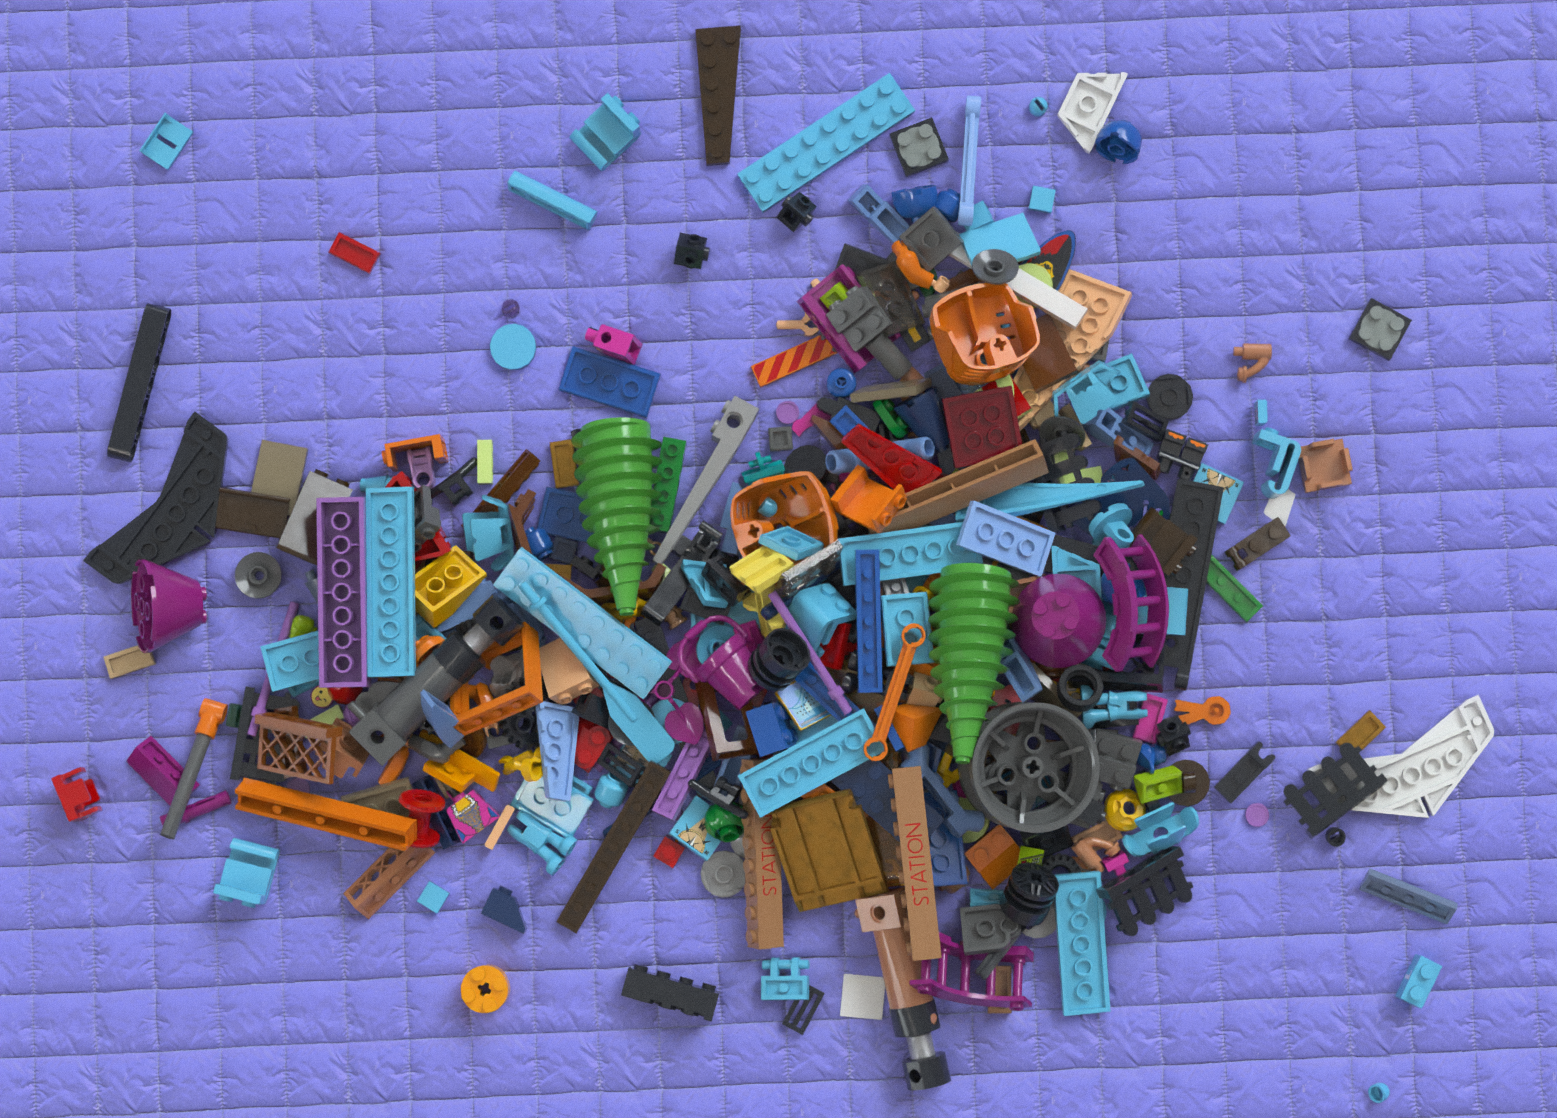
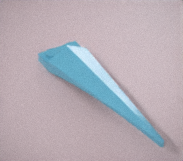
M1141 480L1076 484L1023 483L984 499L979 503L1016 517L1143 487L1145 484ZM968 507L956 511V522H964Z

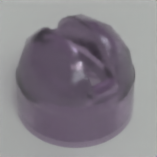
M508 299L502 303L501 311L505 317L515 318L520 313V306L517 301ZM515 304V307L511 308L507 312L504 310L510 305Z

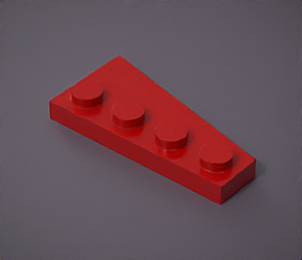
M859 423L842 438V443L893 490L900 484L903 486L905 493L931 483L942 473L941 468Z

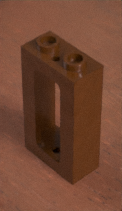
M699 681L695 683L712 760L717 761L758 754L746 715V711L753 709L752 701L750 700L741 709L747 739L728 742L725 739L714 688L708 682L703 683Z

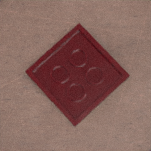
M1011 385L942 398L954 468L977 464L1022 445Z

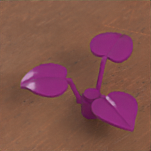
M695 637L691 642H688L683 651L684 662L694 675L696 670L702 665L696 654L699 637ZM679 641L669 649L666 655L672 661L668 668L676 670V672L668 681L658 682L655 689H651L648 694L655 693L659 699L668 700L675 708L665 718L667 733L678 741L695 745L699 742L703 733V715L700 709L693 703H684L679 708L672 698L675 693L672 683L681 673L684 677L689 678L678 663L677 651L681 642ZM637 695V697L645 703V698L642 699Z

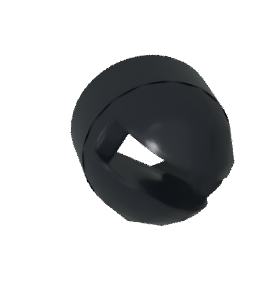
M1338 827L1329 828L1325 834L1326 841L1334 847L1341 846L1346 839L1344 831ZM1336 832H1339V834L1330 838L1331 835L1335 834Z

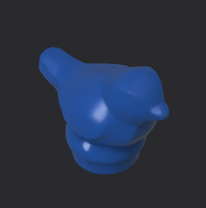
M1142 743L1136 763L1147 768L1150 774H1152L1155 770L1154 765L1157 766L1165 763L1166 752L1164 747H1160L1157 744L1150 746Z

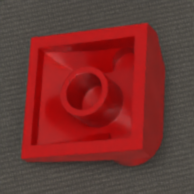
M579 716L574 764L590 773L607 743H611L614 737L611 732Z

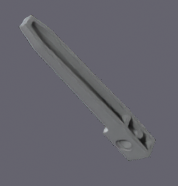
M734 396L732 401H726L721 411L724 413L721 421L716 420L710 430L713 433L712 441L718 443L659 547L652 560L653 564H663L738 451L758 415L759 408L737 396ZM736 419L740 425L737 428H731L728 426L727 421Z

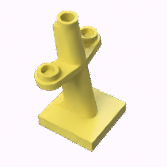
M763 545L729 568L732 575L754 591V593H751L750 596L742 600L743 607L748 611L758 612L761 634L766 638L774 629L785 628L786 623L779 613L772 619L765 620L761 615V610L772 602L768 595L775 591V583L796 569L794 563L783 554Z

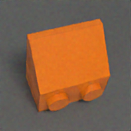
M997 824L964 852V856L993 890L1011 875L1013 868L1017 865L1020 848L1006 830Z

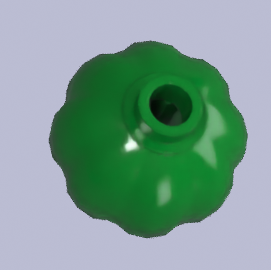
M735 801L733 802V804L743 808V805H741L740 803ZM716 804L707 809L705 828L713 838L723 842H732L744 833V825L741 818Z

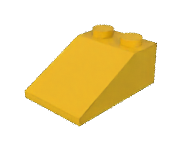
M455 545L450 552L438 557L415 574V611L433 628L437 627L454 614L484 580L487 573Z

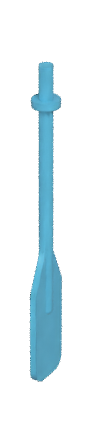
M525 580L521 582L518 588L532 603L529 606L531 611L538 610L603 688L610 717L648 762L653 760L658 763L674 750V740L636 694L609 682L544 604L547 600L545 596L538 597Z

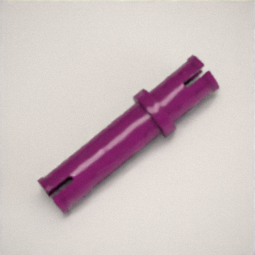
M227 790L187 805L181 823L185 822L187 824L191 822V819L232 804ZM167 814L160 816L162 825H164Z

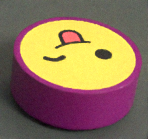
M318 685L311 692V701L318 708H328L334 702L329 696L327 688H319Z

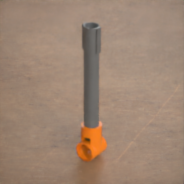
M204 698L198 715L200 720L194 732L196 738L160 833L165 838L175 839L211 740H214L219 724H222L225 720L228 710L227 704Z

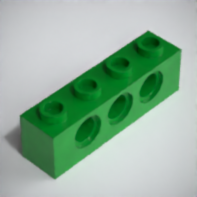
M663 437L659 456L662 459V464L657 467L656 474L661 475L663 478L660 482L654 484L653 490L662 493V497L651 503V507L661 510V514L651 518L649 523L658 527L659 533L667 534L671 528L687 446L685 440Z

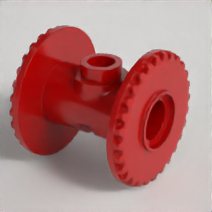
M422 789L403 791L399 796V803L409 809L408 818L417 820V839L410 847L423 849L436 846L440 841V835L434 829L429 828L431 813L439 812L445 808L444 798L435 792Z

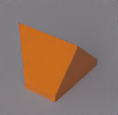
M905 703L897 705L892 724L908 752L926 745L942 713L938 707Z

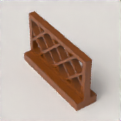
M274 712L255 714V724H260L257 769L324 784L334 783L336 737L342 736L341 726ZM268 729H271L276 737L272 742L268 739ZM287 733H289L293 740L289 746L283 738ZM305 737H307L311 744L307 750L301 742ZM323 741L328 742L325 754L319 746ZM278 742L284 750L280 755L274 749ZM296 746L301 753L298 759L292 753ZM314 750L320 758L316 763L313 762L309 755ZM268 752L274 759L271 765L266 764V754ZM286 756L292 764L288 769L282 762ZM304 759L310 768L306 773H304L300 766ZM322 763L326 768V777H322L318 770Z

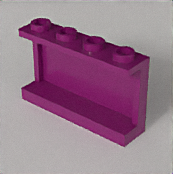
M842 264L796 302L855 374L867 365L874 356L866 347L859 352L853 350L843 333L838 334L826 316L830 312L829 309L819 299L840 281L848 290L854 286H858V288L865 287L857 282L854 272L848 266L845 267ZM891 321L893 325L883 333L894 342L901 335L897 325Z

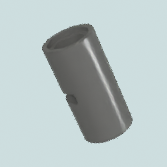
M881 333L865 346L895 380L904 376L912 367V363L884 333Z

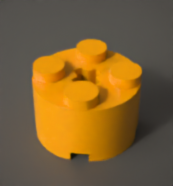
M487 964L473 968L465 975L461 984V998L471 1010L478 1013H490L499 1009L507 1001L510 994V983L507 975L495 965ZM486 983H488V988L491 990V993L487 992L484 995L482 993L483 989L480 988V985H485Z

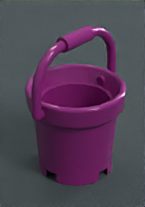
M723 615L710 616L705 620H700L684 634V638L680 642L677 651L678 663L694 683L699 681L703 683L708 682L739 711L764 689L752 678L748 670V659L751 654L746 647L747 641L745 639L748 637V634L730 617ZM713 621L729 623L739 633H736L721 645L696 670L694 675L684 662L683 651L685 645L707 627V624Z

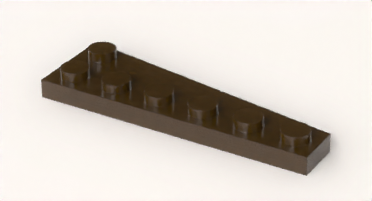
M738 25L695 29L707 166L730 164L741 27Z

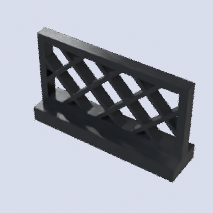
M1136 634L1135 642L1140 645L1144 634ZM1167 636L1160 653V661L1158 659L1156 661V664L1159 666L1158 674L1148 673L1144 669L1148 664L1144 661L1140 665L1134 658H1129L1137 667L1132 672H1114L1115 670L1112 669L1101 671L1094 668L1102 678L1103 690L1163 693ZM1074 676L1068 680L1069 688H1080L1081 685H1087L1094 689L1091 681L1085 677Z

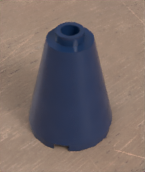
M936 386L926 389L924 391L925 394L920 393L907 398L896 405L897 407H894V409L918 438H931L934 444V451L938 454L948 449L947 444L950 442L939 393Z

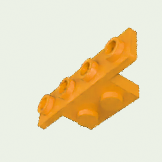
M425 729L420 731V737L437 744L443 743L439 737L432 733L429 735ZM460 749L450 755V759L446 763L442 764L428 760L423 766L424 772L461 793L473 782L494 792L500 777L498 771Z

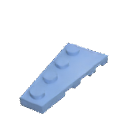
M543 701L535 705L545 798L567 802L571 800L579 716L572 713V709L575 707Z

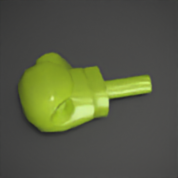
M305 615L296 616L292 621L289 637L293 638L317 631V628L314 626V620Z

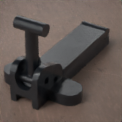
M704 520L698 527L700 530L692 541L684 535L681 536L671 551L680 559L640 613L658 627L661 626L691 585L681 569L682 560L707 562L711 559L714 550L720 545V538L723 533Z

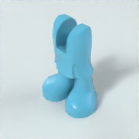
M1081 685V700L1089 699L1093 694V690L1090 686ZM1109 691L1108 693H1102L1096 705L1107 704V709H1090L1082 712V723L1087 729H1091L1096 722L1110 720L1112 722L1118 719L1145 718L1148 716V709H1129V701L1147 700V693L1142 691L1120 693Z
M519 811L516 818L525 824L527 828L523 832L521 829L510 824L507 828L508 833L514 839L530 848L534 854L541 856L547 863V873L553 876L566 859L545 846L547 842L567 857L573 851L578 840L573 836L561 837L552 832L553 829L545 827L528 813Z

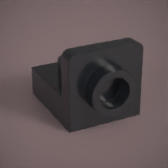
M575 555L570 562L575 569L593 581L597 577L600 579L603 576L601 564L598 563L593 568L594 563L583 555L581 558Z

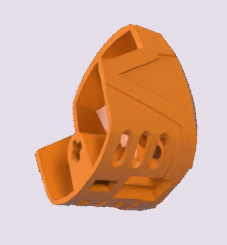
M985 282L956 290L943 297L933 306L929 318L931 333L947 373L955 382L964 385H981L1010 375L1027 360L1028 356L1037 348L1040 342V334L1033 306L1018 301L1013 290L1006 283L995 285ZM1004 313V316L997 317L996 314ZM1010 324V327H1006V328H1001V327H1000L1001 325ZM1014 336L1015 339L1008 340L1007 337ZM981 355H985L987 365L980 361Z
M799 471L762 478L740 490L733 497L730 512L731 526L738 549L743 558L762 547L763 545L758 543L760 535L776 530L780 523L783 527L789 526L824 543V550L814 554V556L811 555L797 561L787 557L794 563L795 569L824 561L835 554L839 529L837 517L826 487L822 485L812 472ZM767 497L773 499L778 507L777 512L771 517H765L757 512Z

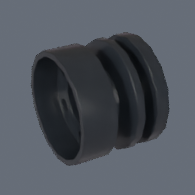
M785 628L774 629L750 654L748 670L758 685L766 690L774 692L783 691L808 666L811 659L810 650L803 638L794 631Z
M1025 862L1016 865L1001 896V910L1009 919L1025 926L1040 925L1045 921L1058 892L1059 883L1057 878L1050 870L1036 863Z

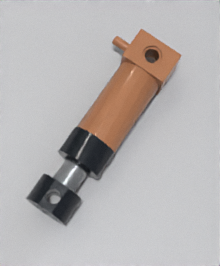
M905 887L889 889V892L855 900L857 909L854 914L860 920L862 933L870 931L874 933L890 1006L889 1011L895 1037H906L910 1057L902 1060L907 1088L910 1091L944 1085L951 1081L945 1052H935L932 1042L931 1031L940 1028L935 999L931 995L918 993L917 989L909 985L910 980L921 979V960L913 961L912 956H907L906 942L911 940L910 932H905L903 918L908 917L907 908H902L901 894L905 893Z

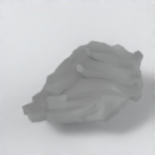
M523 648L518 653L497 656L491 661L490 666L493 671V677L489 687L490 692L495 698L507 694L505 688L512 690L511 682L520 684L519 677L524 678Z

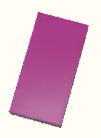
M1147 693V700L1142 701L1140 709H1148V716L1138 719L1139 725L1135 726L1132 738L1156 744L1157 739L1155 735L1158 734L1156 724L1160 723L1163 719L1168 699Z

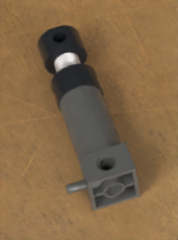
M492 594L473 613L477 624L465 636L452 631L416 667L415 676H407L380 703L377 702L367 712L355 701H352L347 706L359 719L350 729L349 733L381 766L403 747L410 735L427 720L421 705L420 692L423 689L445 703L486 665L481 653L488 646L492 645L495 641L504 646L524 627L518 615L497 595ZM494 616H499V617H501V618L503 619L504 623H503V624H497V623L493 620V617H494ZM376 731L383 732L384 737L377 735Z

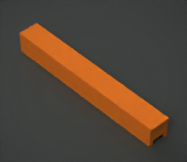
M245 777L235 789V794H238V803L235 805L237 810L402 851H407L410 845L417 839L416 819Z

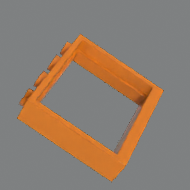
M523 622L524 627L504 646L495 641L481 653L483 659L487 661L523 645L525 686L470 710L468 682L450 697V709L459 720L453 728L464 736L543 702L539 634L528 623Z

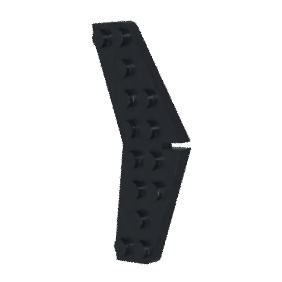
M195 411L186 423L183 431L184 435L157 501L105 542L92 549L83 560L113 583L123 584L132 580V573L138 571L139 566H135V563L139 559H145L162 566L212 543V541L195 530L197 526L212 537H216L215 526L220 494L219 488L223 486L229 440L223 431Z

